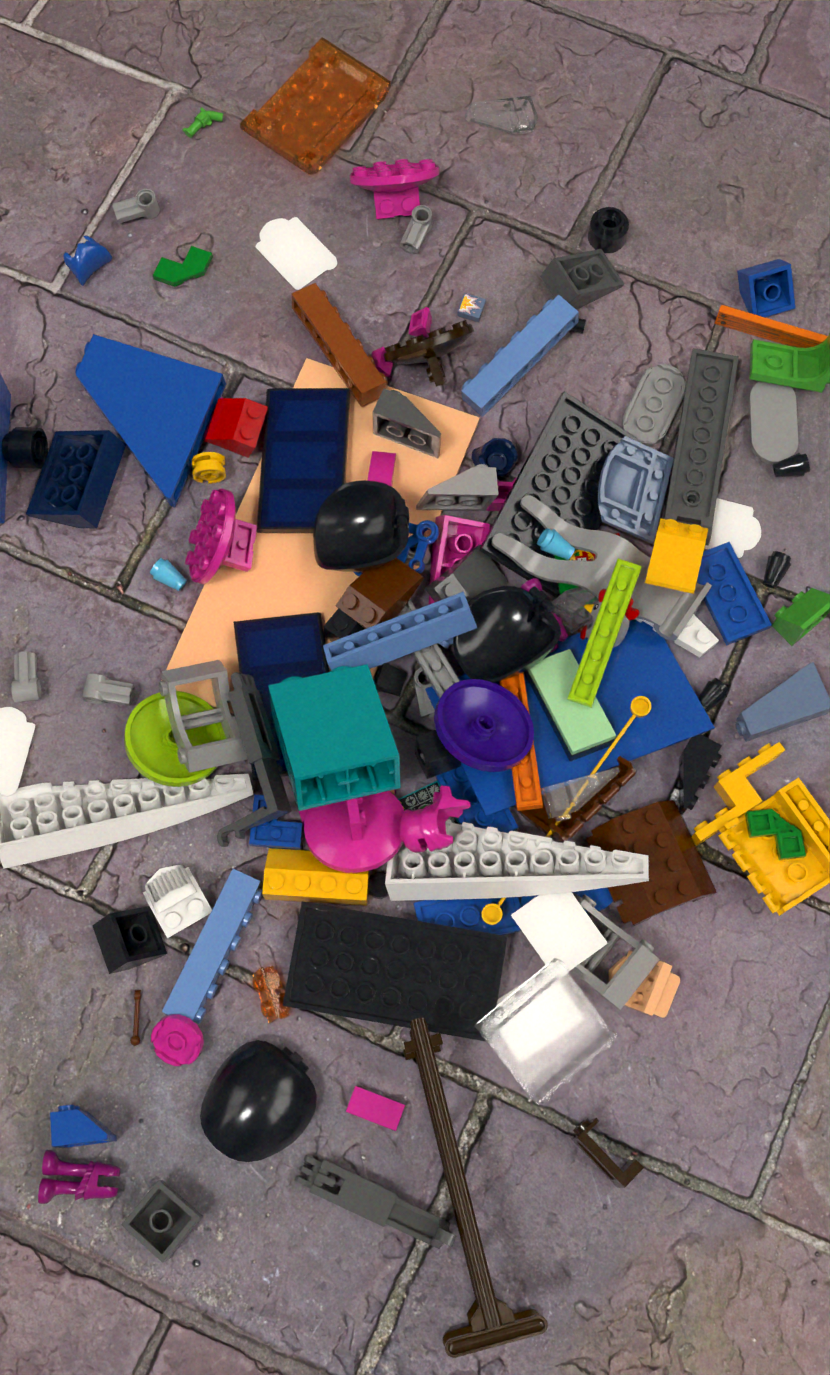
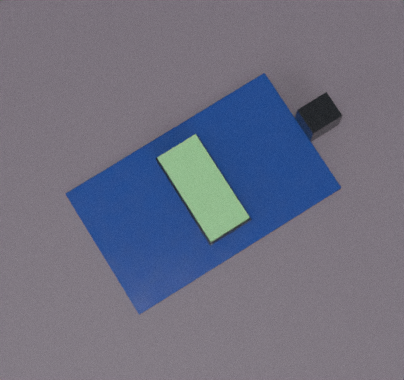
M635 619L630 620L624 640L619 646L612 649L592 708L567 700L589 640L588 638L580 639V633L569 636L564 642L558 641V648L555 651L550 652L542 661L524 672L529 714L534 727L533 741L541 795L588 778L633 715L630 711V704L637 696H645L650 700L651 710L649 714L642 718L635 717L595 775L619 766L617 761L619 756L630 762L715 729L665 639L652 630L653 627L644 621L640 623ZM466 674L457 677L459 681L471 679ZM429 687L425 690L435 710L439 697L433 687ZM436 730L416 737L415 755L427 779L462 766L486 817L516 805L511 769L500 772H487L467 766L456 759L445 748Z

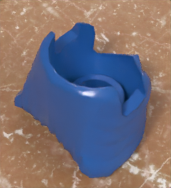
M87 235L83 237L88 241L78 243L74 257H71L67 252L63 255L64 262L82 286L93 275V272H96L97 269L112 260L109 251Z

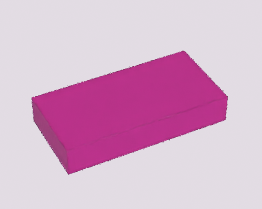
M355 1086L346 1112L396 1131L405 1105Z

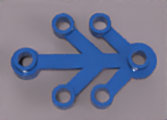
M429 520L422 521L418 525L409 523V533L413 535L408 537L405 549L397 557L405 563L410 548L417 545L415 556L410 560L409 567L413 569L414 564L420 562V567L413 569L419 574L425 569L423 560L428 545L434 543L439 537L438 526ZM431 530L430 536L424 537L425 531ZM354 572L358 577L362 574L361 572Z

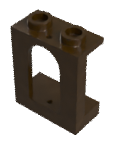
M597 1118L583 1120L573 1130L576 1135L572 1140L617 1188H625L644 1167L635 1159L628 1160L619 1168L587 1134L599 1120Z

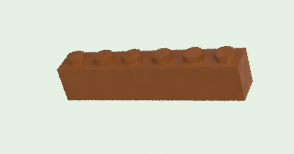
M313 283L291 293L292 309L347 388L350 389L359 405L363 407L379 399L383 389H386L387 379L382 372L379 373L373 358L370 355L367 356L364 352L360 340L354 338L348 323L342 321L338 309L335 306L332 307L326 292L320 290L317 284Z

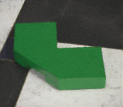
M191 246L183 264L161 257L153 274V279L175 287L183 284V281L202 277L205 275L213 255L211 252Z
M772 809L747 811L745 813L749 838L774 836L779 860L804 858L806 856L801 830L789 824Z

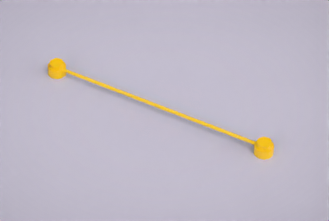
M637 696L632 700L630 711L633 715L555 822L556 826L560 824L635 717L642 718L649 714L651 702L647 697ZM551 829L545 837L550 838L552 835ZM501 898L497 905L488 904L483 908L482 919L486 924L496 925L501 921L502 910L500 906L506 898Z

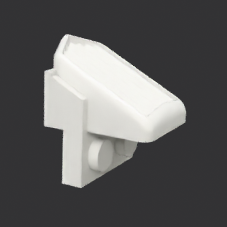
M174 865L161 868L145 884L146 891L143 894L167 938L209 915L212 911L189 867L184 868L182 865Z

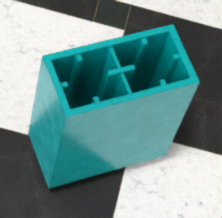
M368 664L356 667L340 666L328 673L305 678L293 676L284 679L280 683L268 685L272 719L298 811L401 788L399 752Z

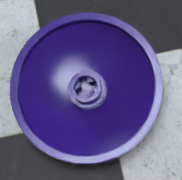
M480 679L459 681L451 685L442 694L436 705L434 724L439 739L456 759L467 766L487 772L505 771L518 765L531 749L534 740V727L527 709L513 693L496 683Z

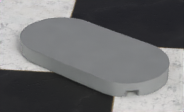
M660 364L657 367L647 369L643 373L623 415L622 429L642 441L641 443L646 446H654L665 438L684 397L686 381H684L682 373L677 368L667 364Z
M759 381L753 386L748 399L750 447L754 455L761 458L762 462L773 465L793 456L798 448L796 395L792 387Z

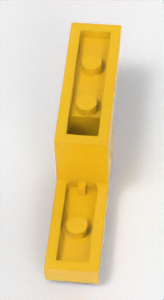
M780 742L773 746L770 743L757 751L758 756L753 759L750 756L746 757L737 764L738 769L733 772L728 769L717 777L719 781L715 784L714 789L727 807L714 815L716 818L714 821L708 824L705 820L694 828L695 833L691 838L695 846L718 833L720 828L734 818L741 817L762 802V799L746 778L780 757L785 751Z

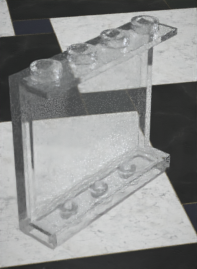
M557 958L552 959L474 1025L528 1098L537 1105L549 1101L553 1097L555 1090L571 1082L577 1071L588 1067L593 1062L594 1057L599 1052L609 1049L614 1043L613 1040L618 1037L616 1032L610 1030L568 973L569 968L564 961Z

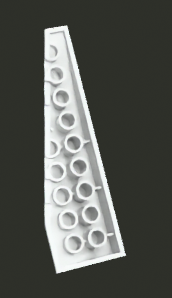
M249 774L216 775L214 779L205 778L198 783L182 787L165 786L148 778L117 779L106 784L99 782V780L89 781L88 784L75 785L74 781L63 782L61 786H52L51 782L20 787L11 796H4L0 793V860L3 869L131 839L220 809L254 795Z
M447 819L446 835L453 836V844L442 850L431 852L427 848L424 852L415 853L406 848L403 842L397 854L387 862L385 885L391 901L488 899L568 893L649 881L648 855L613 850V852L601 850V847L590 845V848L577 846L575 842L565 840L564 843L552 841V838L516 831H510L509 833L500 832L494 827H487V829L474 827L472 823L463 822L462 824H456Z

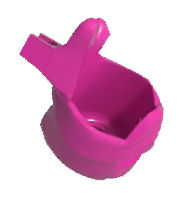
M441 785L440 792H434L433 804L423 809H406L401 816L399 830L400 838L406 848L415 853L424 852L427 848L431 852L448 848L453 844V836L446 835V821L450 816L459 818L463 814L464 809L470 808V802L454 798L451 794L450 786Z

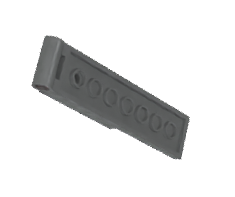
M693 348L663 519H673L677 522L690 525L696 524L708 528L705 543L708 546L712 534L739 356Z

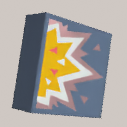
M464 293L457 316L479 322L486 299Z

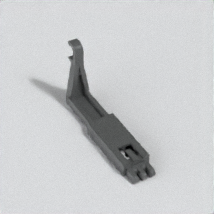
M237 672L231 675L234 690L229 692L228 695L249 764L255 765L267 807L263 806L238 821L221 828L217 834V841L221 847H228L227 835L232 831H235V837L238 839H245L246 830L292 812L276 762L280 760L260 692L256 688L253 676Z
M305 1155L304 1161L308 1164H313L310 1170L301 1165L299 1171L308 1175L307 1180L296 1175L294 1181L311 1188L310 1193L382 1227L387 1224L438 1249L441 1248L443 1243L453 1247L457 1236L449 1232L450 1222L397 1198L398 1194L326 1160L320 1162ZM327 1174L344 1181L339 1193L323 1186V1183L331 1187L335 1185L336 1181L327 1177Z

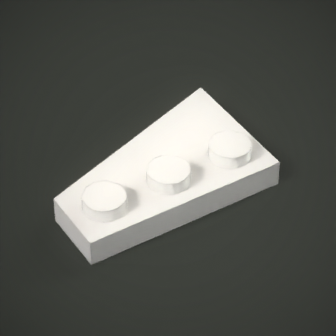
M694 614L679 637L674 640V643L699 658L719 642L714 634ZM638 618L635 619V620L639 621L640 623H641L642 621H644L645 623L651 625L652 627H653V625H654L653 623L648 622V621H646V620H642V619H638Z

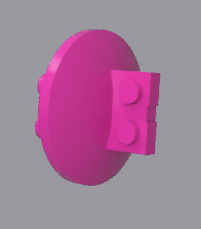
M408 159L395 160V164L391 165L386 164V161L374 162L373 167L366 168V166L353 167V172L349 177L351 184L373 191L376 219L391 218L399 215L409 216L412 215L413 209L420 205L418 187L438 176L439 166L432 159L419 160V163H410Z
M223 488L214 489L209 500L204 499L202 502L201 516L196 530L193 529L189 535V543L196 546L194 552L189 551L185 560V564L189 565L191 579L199 584L209 582L221 565L248 572L252 566V550L255 543L257 525L236 519L235 500L231 491Z
M390 791L310 808L304 820V834L308 848L321 863L334 870L345 873H357L376 869L392 859L403 844L399 835L401 816L404 812L403 806L395 795Z

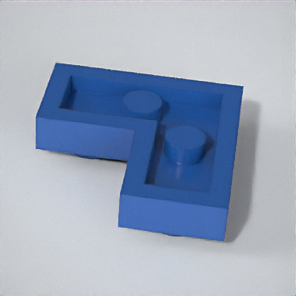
M254 794L253 812L263 806L267 807L264 795ZM278 818L251 828L249 845L301 850L303 823L278 821Z

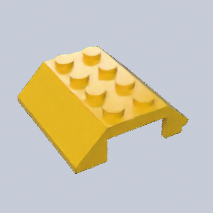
M799 777L750 811L772 809L789 824L801 830L806 853L804 858L779 860L774 836L749 838L745 814L725 824L719 829L721 834L718 835L728 851L733 849L735 853L732 854V857L742 871L750 873L747 878L758 894L764 893L765 897L762 899L772 914L777 912L779 916L830 883V820Z

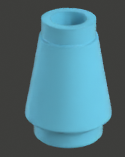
M546 528L537 541V545L541 547L542 551L566 560L571 558L575 550L555 529L550 530Z
M160 558L150 571V574L154 576V580L177 591H180L187 582V579L168 559L165 561Z

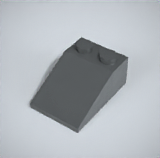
M602 249L553 258L540 276L554 298L559 294L575 309H579L624 285Z
M384 388L373 410V434L439 458L441 432L406 396H403L399 391H390Z
M479 544L428 585L425 590L434 602L464 591L469 602L476 595L486 590L506 586L508 581L493 560L479 551L481 544Z

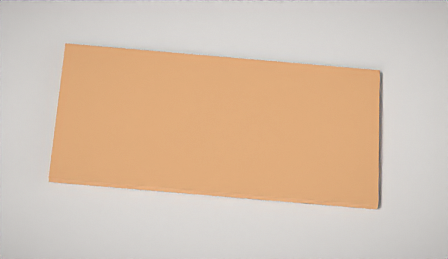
M306 358L293 388H347V386L333 367ZM386 385L387 390H396L403 396H406L441 432L440 456L435 458L374 435L373 410L378 399L361 407L350 392L346 483L368 480L372 451L396 453L392 487L405 499L406 507L409 509V523L418 525L426 520L435 523L436 517L441 516L443 510H416V505L428 489L458 475L480 417ZM287 401L274 432H338L340 401ZM273 443L271 479H336V471L328 470V456L337 455L338 443ZM261 460L236 513V519L257 525ZM270 490L268 522H315L321 505L335 490ZM431 530L425 531L424 537L430 536ZM256 531L251 569L245 572L221 565L210 581L204 584L166 670L220 660L227 670L231 692L234 690L231 675L234 672L240 673L234 621L319 612L322 614L324 626L338 608L335 605L358 576L354 572L321 568L315 560L313 533H258ZM414 565L413 569H418L420 566ZM313 626L245 633L249 668L318 660ZM325 637V643H330L331 641ZM380 665L370 669L373 680ZM319 671L254 678L257 690L262 692L267 718L272 719L268 685L280 683L284 679L293 676L305 678L319 675ZM211 679L175 686L176 691L195 695L206 701L214 709L217 708ZM230 702L228 703L230 714L235 716Z

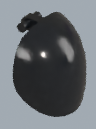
M353 481L337 488L323 502L316 515L313 542L317 564L326 570L362 572L382 567L397 558L405 549L409 536V509L406 507L405 499L401 497L395 488L376 481Z
M501 586L486 590L468 602L477 628L455 636L453 638V647L457 662L471 679L486 680L494 683L524 673L542 661L559 641L561 627L551 613L555 609V605L544 591H540L535 586L529 592L515 586Z
M260 1040L247 1042L236 1049L217 1070L202 1102L201 1126L211 1144L222 1154L241 1162L265 1159L291 1145L306 1129L316 1109L317 1094L312 1081L306 1074L309 1067L302 1062L303 1058L297 1052L293 1053L287 1047L281 1050L267 1041Z

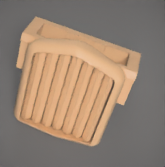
M628 951L627 956L622 957L609 969V981L633 951ZM659 961L624 1006L651 1016L654 1014L662 1018L666 1017L680 983L679 976L670 972L672 969L671 965Z

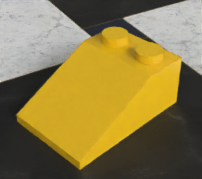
M660 518L645 583L694 594L708 528L696 524L690 525L677 522L673 519Z

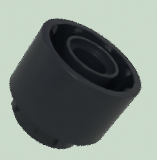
M605 207L597 210L590 221L588 231L590 245L595 250L602 249L604 253H614L620 250L625 244L629 229L627 216L621 210L614 207Z
M15 427L12 431H9L4 436L2 442V452L5 460L12 463L15 468L41 469L48 454V441L44 430L32 427Z

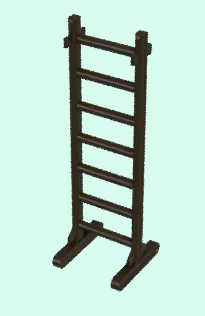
M423 1017L413 1019L410 1030L411 1041L404 1042L405 1049L403 1051L406 1060L414 1058L417 1060L475 1295V1301L467 1312L469 1325L449 1330L443 1335V1344L447 1355L456 1358L543 1334L548 1328V1323L535 1309L530 1308L513 1313L512 1309L507 1307L505 1302L495 1297L435 1053L441 1052L440 1045H443L441 1033L430 1036L426 1019Z

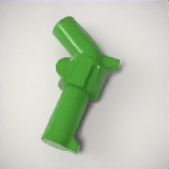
M201 107V112L194 118L195 121L188 128H183V132L189 138H192L201 127L211 126L212 120L222 122L224 113L211 110L206 111Z

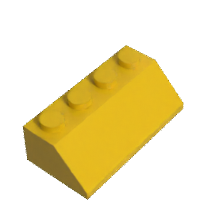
M269 848L264 869L262 895L265 900L367 906L369 871L345 873L324 865L311 851Z

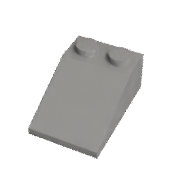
M485 464L476 465L428 489L417 503L416 510L485 511L498 496L496 467H488Z

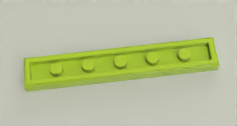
M619 558L617 559L567 700L592 708L642 566Z

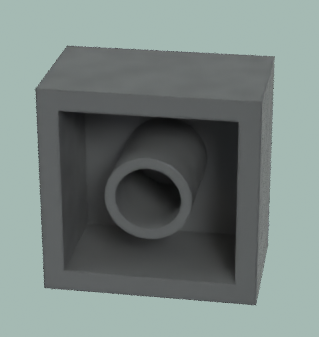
M158 1180L121 1225L163 1263L168 1261L204 1216L164 1180Z

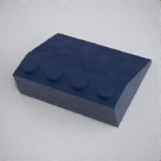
M110 430L56 431L26 515L76 528L97 529L126 444Z

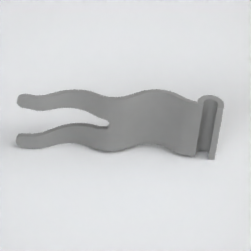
M526 495L521 499V507L536 518L545 529H555L575 549L595 554V560L580 561L549 558L501 533L494 535L492 539L493 547L507 555L529 574L546 581L581 587L591 592L597 598L602 589H607L618 558L642 566L631 596L634 601L632 608L640 611L638 619L653 623L655 631L660 636L672 641L679 637L712 587L708 582L705 585L696 582L695 591L692 594L645 583L651 557L645 555L628 540L616 534L583 529L569 524L548 506L531 495Z

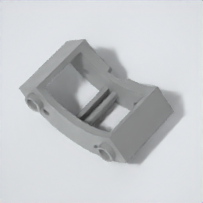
M220 660L161 671L162 681L159 682V691L161 696L165 697L169 721L178 747L177 755L180 764H185L190 773L247 760V754L235 716L231 717L228 703H230L228 693L230 689L228 674ZM211 679L217 708L181 716L175 686ZM221 722L226 739L192 747L185 730Z
M573 892L580 905L608 928L602 935L608 944L577 965L572 972L621 1010L660 959L652 953L655 948L643 939L638 942L594 908L596 903L585 894L583 897H580ZM621 938L635 948V950L609 983L605 984L592 972L618 939Z

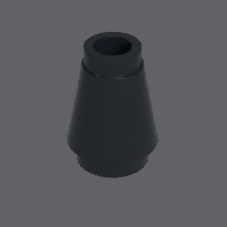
M797 453L774 463L773 471L775 477L804 476L805 473L810 472L807 455Z
M773 551L772 555L768 556L763 585L772 589L777 588V585L791 566L790 556L778 551Z
M714 678L712 681L707 682L698 699L707 712L727 697L726 694L729 692V689L719 679Z

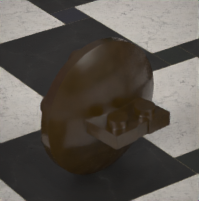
M464 320L453 324V329L446 331L445 327L428 333V338L424 339L423 334L405 341L406 345L402 347L400 343L388 346L383 354L385 362L396 364H415L428 361L430 367L426 371L430 383L435 382L436 387L443 385L447 382L439 357L460 346L474 332L472 324H467V321Z

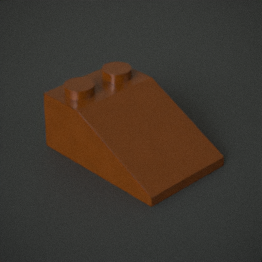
M395 558L382 567L364 571L349 585L335 606L367 629L398 617L425 577L398 558Z

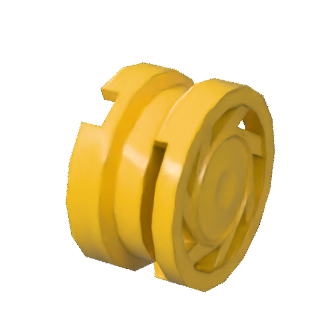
M203 452L193 456L192 466L194 469L192 472L194 480L199 483L207 480L208 484L224 480L226 478V470L223 467L225 465V457L216 452Z

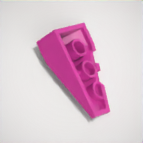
M448 515L437 516L435 524L439 528V537L432 543L430 584L476 546L482 545L489 532L490 524ZM429 595V604L435 603Z

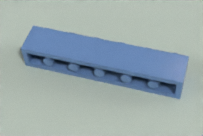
M559 294L553 300H548L543 306L542 311L537 316L533 315L528 320L526 327L521 332L517 331L512 336L510 343L505 348L501 347L495 353L494 359L489 364H483L478 374L473 379H469L464 383L461 390L462 400L483 417L578 323L579 312Z
M463 591L325 644L323 648L331 670L340 666L356 667L366 664L371 669L477 628V625Z
M232 869L162 1010L165 1015L180 1014L190 1018L195 1023H201L206 1013V1009L203 1007L208 998L212 999L218 988V985L215 983L219 975H224L230 961L227 958L231 950L236 951L239 946L242 927L247 928L253 916V913L250 911L254 903L258 904L263 896L261 881Z

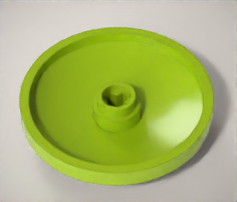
M176 691L181 716L213 709L206 701L195 695ZM160 693L153 694L142 700L129 715L124 731L125 750L133 766L149 780L165 786H188L202 781L217 768L212 767L189 773L185 764H180L177 755L178 747L169 721L165 697H162ZM221 722L185 730L192 747L226 739Z

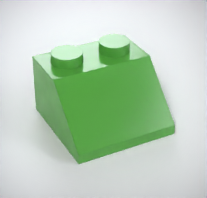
M811 588L806 593L801 591L792 599L793 604L789 608L783 606L774 615L776 620L772 627L793 646L830 613V594Z

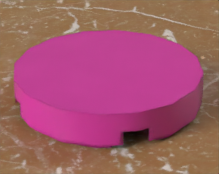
M170 1014L163 1017L153 1028L151 1034V1043L155 1046L154 1051L156 1055L165 1063L173 1066L193 1063L202 1052L204 1045L203 1034L198 1025L190 1018L180 1014Z

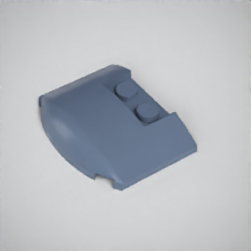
M625 436L609 452L600 474L598 506L603 523L653 543L674 458Z

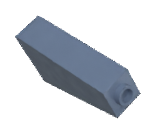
M814 662L802 668L740 713L736 719V729L739 735L744 737L745 742L829 713L830 698Z

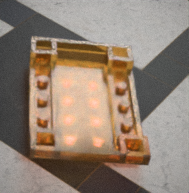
M322 37L309 50V58L259 111L253 109L240 123V128L307 174H316L385 100L391 88V81Z

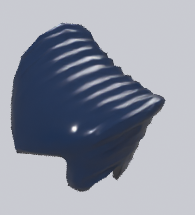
M505 438L491 439L481 447L474 449L471 456L475 466L485 464L488 467H496L497 476L508 474L515 466L518 458L514 444Z

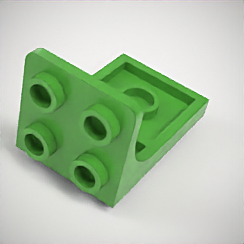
M830 333L821 344L810 348H798L753 339L750 345L749 379L822 393L825 385L830 384Z

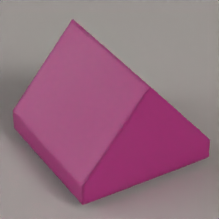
M428 307L411 315L410 335L419 336L423 334L424 337H429L428 333H430L432 316Z
M385 347L372 351L371 357L379 373L382 372L385 377H390L393 363L385 362L383 354L386 352Z

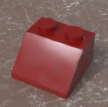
M218 398L204 441L249 458L256 447L268 407L247 398Z

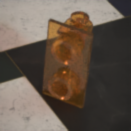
M274 966L261 967L253 973L252 982L255 991L259 993L261 999L262 1014L267 1018L268 1023L271 1024L278 1018L284 1019L289 1017L288 1011L291 1009L290 1007L282 1006L285 992L275 994V990L283 988L278 970H275Z

